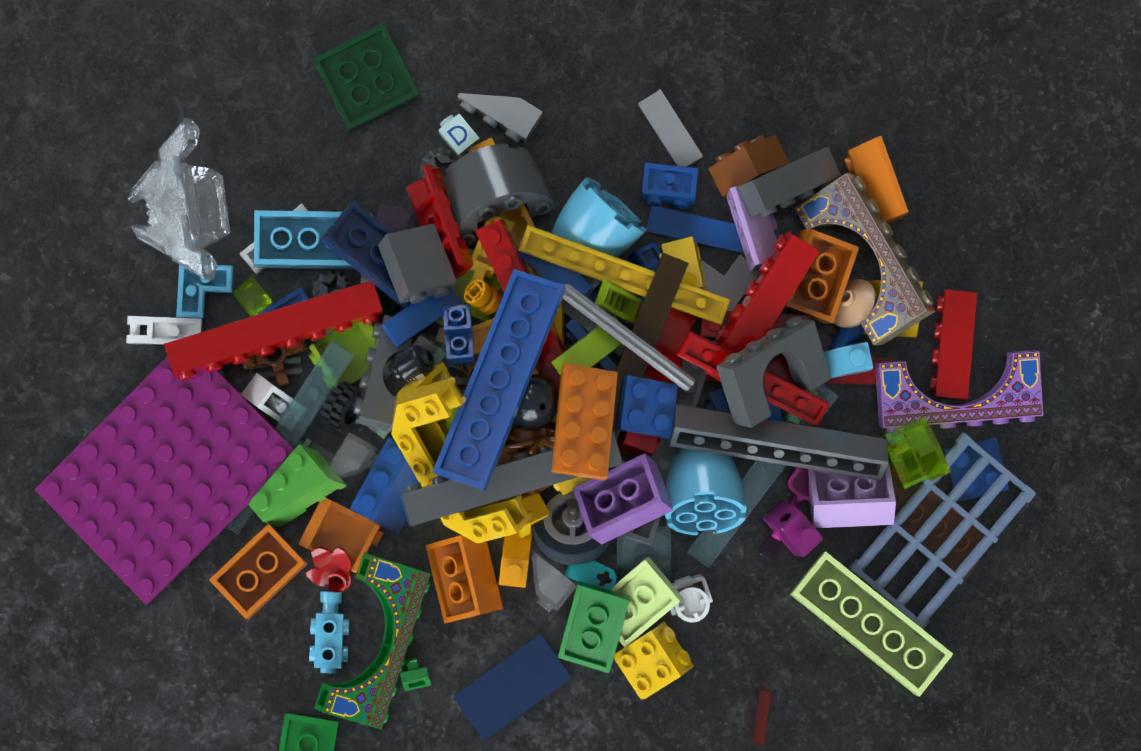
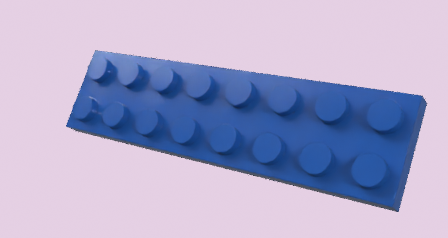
M516 269L513 270L463 396H465L467 401L458 407L433 469L435 474L483 491L487 490L566 291L564 285Z

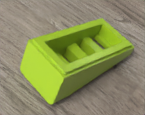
M603 279L595 304L610 316L614 315L618 321L634 324L642 299Z

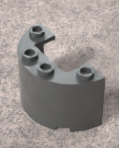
M496 144L474 150L447 168L449 173L443 178L447 189L445 196L450 200L454 221L458 223L460 228L459 239L465 240L467 245L479 240L475 231L478 230L477 223L490 220L496 215L508 210H514L523 204H527L531 218L546 214L556 208L534 156L520 146L514 149L509 148L508 144Z

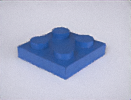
M624 376L616 430L670 439L678 385L636 376Z
M997 438L975 442L1003 466ZM969 446L948 469L952 489L980 457ZM952 448L943 450L944 457ZM988 463L957 502L983 496L1001 473ZM1008 483L1000 492L1009 490Z

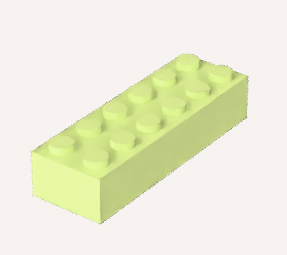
M826 551L822 552L790 593L792 597L916 696H921L953 655L952 652Z

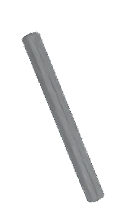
M564 285L566 291L562 299L683 390L688 391L695 382L692 376L571 285Z

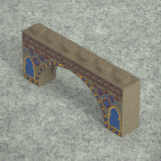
M846 173L795 207V210L806 229L820 231L829 226L842 225L860 234L873 249L881 271V290L874 309L861 321V324L873 345H884L934 313L935 310L932 306L934 301L928 291L923 290L918 282L920 277L916 270L907 264L905 260L907 255L904 249L893 240L891 227L880 218L878 214L880 209L877 203L872 198L869 199L865 190L867 187L862 178Z

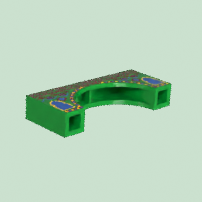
M363 553L355 579L366 583L376 593L381 602L385 619L383 641L373 662L359 676L338 684L322 682L314 709L329 715L382 729L383 724L389 717L388 707L391 698L394 697L397 691L399 672L405 666L407 647L411 644L414 637L413 628L415 622L422 612L421 602L424 594L429 589L431 573Z

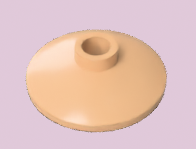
M854 279L847 282L834 321L835 325L841 328H852L860 325L861 321L871 313L877 302V294L875 288L868 281Z

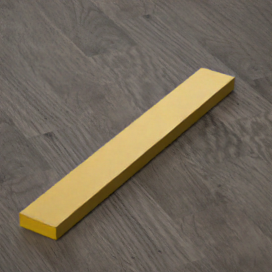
M527 225L518 249L522 253L598 281L608 280L624 290L645 297L655 273L652 270ZM681 281L671 307L722 325L731 300Z

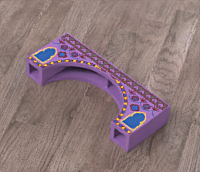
M1036 350L1007 352L1005 370L998 383L982 397L962 404H943L926 397L912 382L907 370L906 361L875 362L879 427L887 428L888 433L902 432L903 427L913 426V430L930 429L929 425L940 424V428H955L956 423L966 422V426H981L984 420H993V424H1007L1010 418H1019V422L1036 421L1035 416H1043L1040 353Z

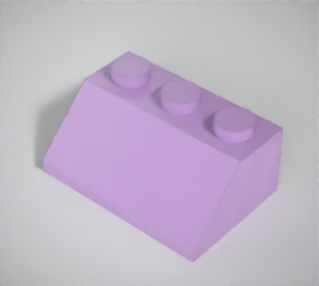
M738 186L729 189L726 198L749 270L753 272L759 270L763 261L767 257L771 258L776 250L774 245L777 239L774 230H777V223L773 214L762 217L761 213L750 217L737 189Z
M889 464L882 481L808 469L810 512L812 525L815 528L894 525L896 500Z

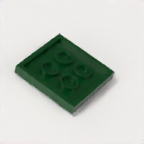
M384 23L312 59L348 131L420 96Z

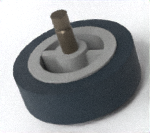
M553 486L541 495L550 514L533 524V533L538 547L547 557L566 565H580L595 560L606 551L612 540L600 544L589 536L574 490L562 495L561 491H557Z

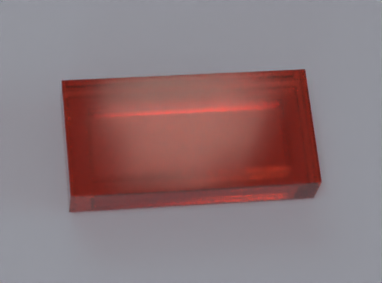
M759 689L752 744L763 745L765 741L771 696L768 690Z

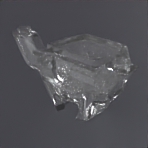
M184 118L158 149L159 161H154L131 189L128 200L132 203L141 199L147 202L145 207L150 209L146 213L150 216L147 222L151 226L135 224L131 228L138 239L171 256L172 261L204 279L214 280V273L217 270L216 261L209 252L202 248L212 245L230 234L223 175L206 167L187 165L186 158L197 146L200 132L193 119Z

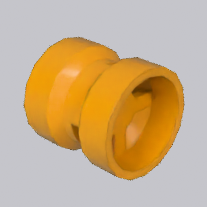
M476 279L466 287L464 299L470 305L477 307L485 315H490L498 309L502 295L493 287H489L483 280Z

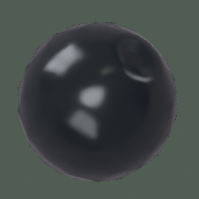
M532 374L513 424L524 428L539 429L552 422L556 416L559 395L555 386L544 376Z

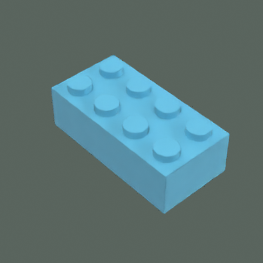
M254 210V268L355 269L320 241L342 212Z

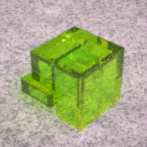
M925 417L886 434L890 445L886 449L904 489L928 478L933 481L951 472L941 447Z

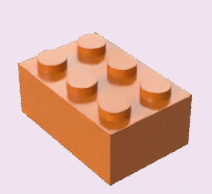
M813 229L801 230L799 237L816 247L820 252L784 309L799 315H809L810 319L823 324L834 323L859 247Z
M268 524L212 576L209 581L245 619H250L308 563L271 524Z

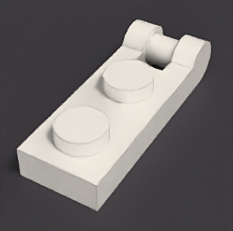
M128 316L127 325H130L129 335H127L126 343L164 345L174 340L201 333L203 320L195 318ZM140 326H147V335H140Z

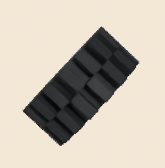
M342 381V383L339 382L337 384V388L333 387L331 389V395H327L326 398L328 400L323 403L325 409L321 410V415H323L321 421L331 429L341 434H347L349 430L352 431L354 429V424L358 425V423H355L357 414L353 413L357 397L361 398L363 390L346 381Z

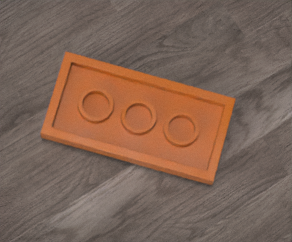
M567 363L562 365L551 472L598 480H606L608 478L618 372Z

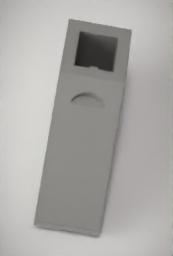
M459 93L457 96L458 101L461 102L460 107L470 114H474L476 111L484 116L482 120L493 128H496L498 125L505 129V135L515 142H519L521 139L526 143L543 116L541 110L519 97Z

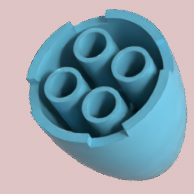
M586 177L562 208L551 234L618 258L646 232V229L643 226L641 228L638 226L641 220L615 195L612 196L606 190L601 191L600 183Z
M680 448L676 456L674 454L666 479V490L673 507V511L665 514L667 525L677 532L689 535H698V531L716 529L717 533H723L739 526L746 518V502L741 478L732 456Z

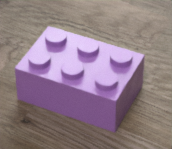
M646 454L609 470L606 480L591 479L573 488L588 534L600 544H604L673 511L658 465Z

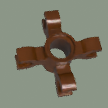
M301 340L299 346L293 348L278 347L282 355L276 361H271L266 356L260 357L259 354L249 356V360L243 363L244 369L248 370L266 364L268 367L273 368L279 387L289 385L283 364L287 356L307 351L304 340Z

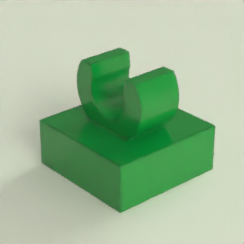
M417 658L406 660L408 671L400 673L405 691L431 686L427 667L419 668Z

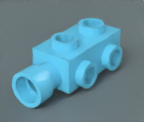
M320 591V602L323 603L322 613H316V618H311L310 634H315V645H310L309 661H314V668H320V673H336V668L341 669L343 662L348 663V646H343L344 635L349 636V619H344V613H339V603H342V592ZM330 622L334 625L333 632L328 633L325 631V623ZM327 649L333 652V657L330 660L323 657V652Z

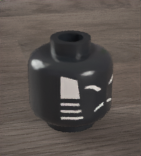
M414 345L396 354L395 362L392 365L393 371L399 381L410 384L426 377L432 371L435 359L429 350H425L422 346Z

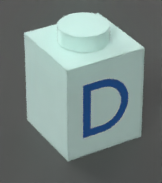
M460 114L455 117L450 115L440 123L439 134L459 158L468 152V148L480 143L479 137Z

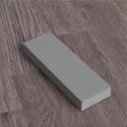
M661 89L638 103L641 111L676 166L689 167L703 158V155Z

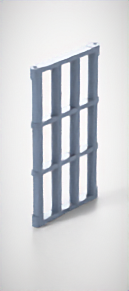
M964 432L955 440L956 444L927 478H923L921 486L895 515L894 525H887L859 560L856 559L849 567L852 573L862 578L922 629L928 625L930 617L956 586L964 582L963 578L991 544L999 540L997 537L1026 503H1030L1036 495L1033 489L1021 482ZM967 446H969L980 457L947 496L935 485ZM988 463H990L1001 474L969 513H967L956 502ZM1011 481L1022 492L991 529L988 530L977 519L1005 485ZM931 490L943 501L912 537L900 526ZM953 508L964 519L939 549L932 554L921 543L947 512ZM973 525L985 536L954 572L942 561ZM897 531L908 543L876 581H873L863 570ZM916 549H918L929 560L898 598L895 599L884 588ZM939 567L950 578L916 617L904 606L933 571Z

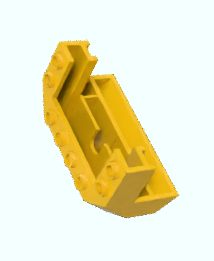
M444 362L434 366L426 377L406 384L397 393L391 435L422 486L432 484L431 479L440 476L435 474L433 469L449 432L446 420L452 415L450 409L459 407L467 401L465 396H462L455 383L456 380L450 375ZM519 494L444 516L440 519L444 526L475 543H481L518 533L533 515L531 511L526 512L520 501L523 497Z

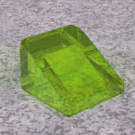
M253 276L232 293L251 317L260 313L272 303L271 298Z

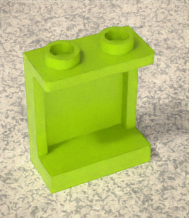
M363 322L353 324L351 330L338 333L336 330L316 344L309 346L312 352L308 356L316 368L321 365L326 372L323 379L330 390L333 387L337 388V384L339 382L342 383V381L354 384L361 379L363 372L367 373L369 363H366L369 347H374L376 339L372 337L374 328L372 324L364 325Z

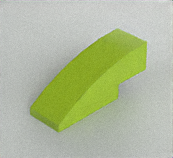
M597 326L551 363L560 375L564 363L592 367L622 343L600 326Z

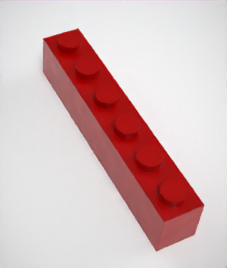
M787 231L785 235L781 234L774 245L776 250L771 258L767 257L760 266L759 271L761 274L756 281L752 280L746 288L745 294L747 296L742 304L738 303L732 310L730 315L732 320L727 327L723 326L717 334L716 340L718 342L716 344L733 353H738L745 349L748 343L765 337L820 252L816 247L790 231ZM703 369L706 374L721 382L720 377Z
M671 307L654 349L682 369L681 357L677 356L676 353L686 334L694 326L697 317ZM648 363L642 378L674 384L673 381ZM620 431L617 445L619 449L636 456L643 454L650 456L657 451L660 445V438Z

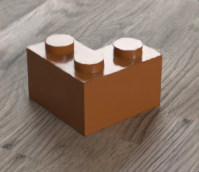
M761 135L750 142L747 140L736 145L734 153L727 152L717 157V163L708 169L722 197L727 196L730 188L741 186L789 164V161L776 135L766 139L764 135Z

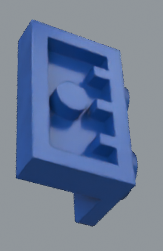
M645 163L641 201H645L646 204L651 206H661L663 203L672 204L674 208L687 209L689 206L693 207L698 168Z

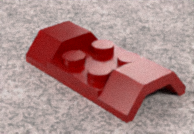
M429 164L422 167L425 174L424 179L408 185L406 189L420 227L435 224L457 279L464 276L474 263L466 241L459 239L460 228L458 223L454 221L450 200L445 196L447 189L439 167Z

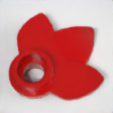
M313 547L311 556L315 567L309 569L306 572V576L314 584L328 586L334 592L347 590L352 584V575L349 572L352 562L348 553L342 547H337L333 552L325 547Z

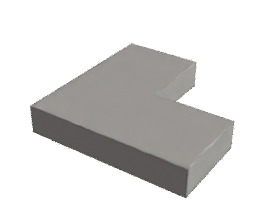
M739 255L725 276L702 260L708 291L731 300L727 311L734 309L745 294L750 282L755 280L760 273L759 270L750 272L746 259Z

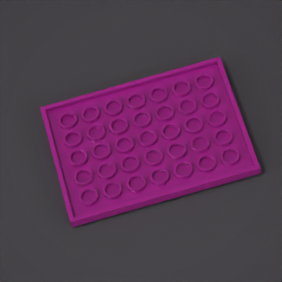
M168 356L35 488V491L145 605H148L248 506L252 498L295 449L219 370L211 373L203 370L197 372L196 377L181 381V378H174Z

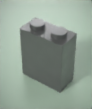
M435 224L386 234L378 244L400 303L410 301L411 304H416L425 300L426 297H444L450 293V289L457 282Z

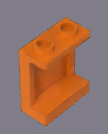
M326 498L319 502L298 545L312 550L313 547H325L332 552L337 547H342L351 558L352 566L350 570L357 574L363 553L368 554L372 545L377 547L384 532L380 531L382 526Z

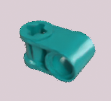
M597 560L580 565H568L564 576L577 582L581 581L610 590L617 584L616 573L611 568L598 563ZM606 572H609V578L612 579L611 584L606 583L604 587L600 586L599 574L604 575Z

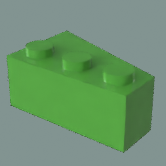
M299 444L248 505L262 522L282 527L306 512V508L317 501L322 502L327 498L328 494L336 489L341 490L347 485L317 450Z

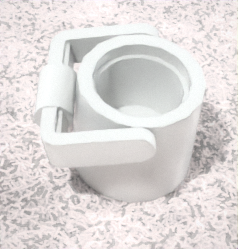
M698 574L690 577L688 575L674 580L675 583H672L676 590H680L679 593L684 599L670 610L672 616L677 614L678 617L687 622L702 620L709 611L710 603L713 602L704 576ZM701 581L705 592L689 586Z

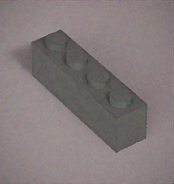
M827 146L738 186L737 189L749 216L761 213V216L765 217L777 211L776 205H780L782 209L795 203L794 197L796 196L801 200L815 194L813 188L817 187L818 191L831 184V180L841 176Z

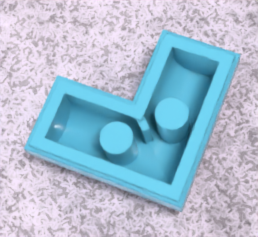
M179 263L176 317L204 319L205 292L233 293L234 267L228 265Z

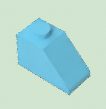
M868 342L824 352L831 379L867 372L873 369Z

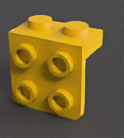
M665 621L618 651L614 657L618 666L641 699H646L694 667L689 654L683 650L676 639L674 631L667 626Z

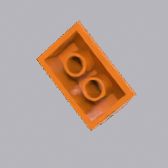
M882 136L848 150L846 153L847 158L844 159L846 170L849 174L853 173L862 178L867 187L865 190L869 199L872 198L877 203L880 209L878 214L882 221L891 223L903 219L909 211Z
M460 535L425 545L444 624L503 609L487 541L475 543Z

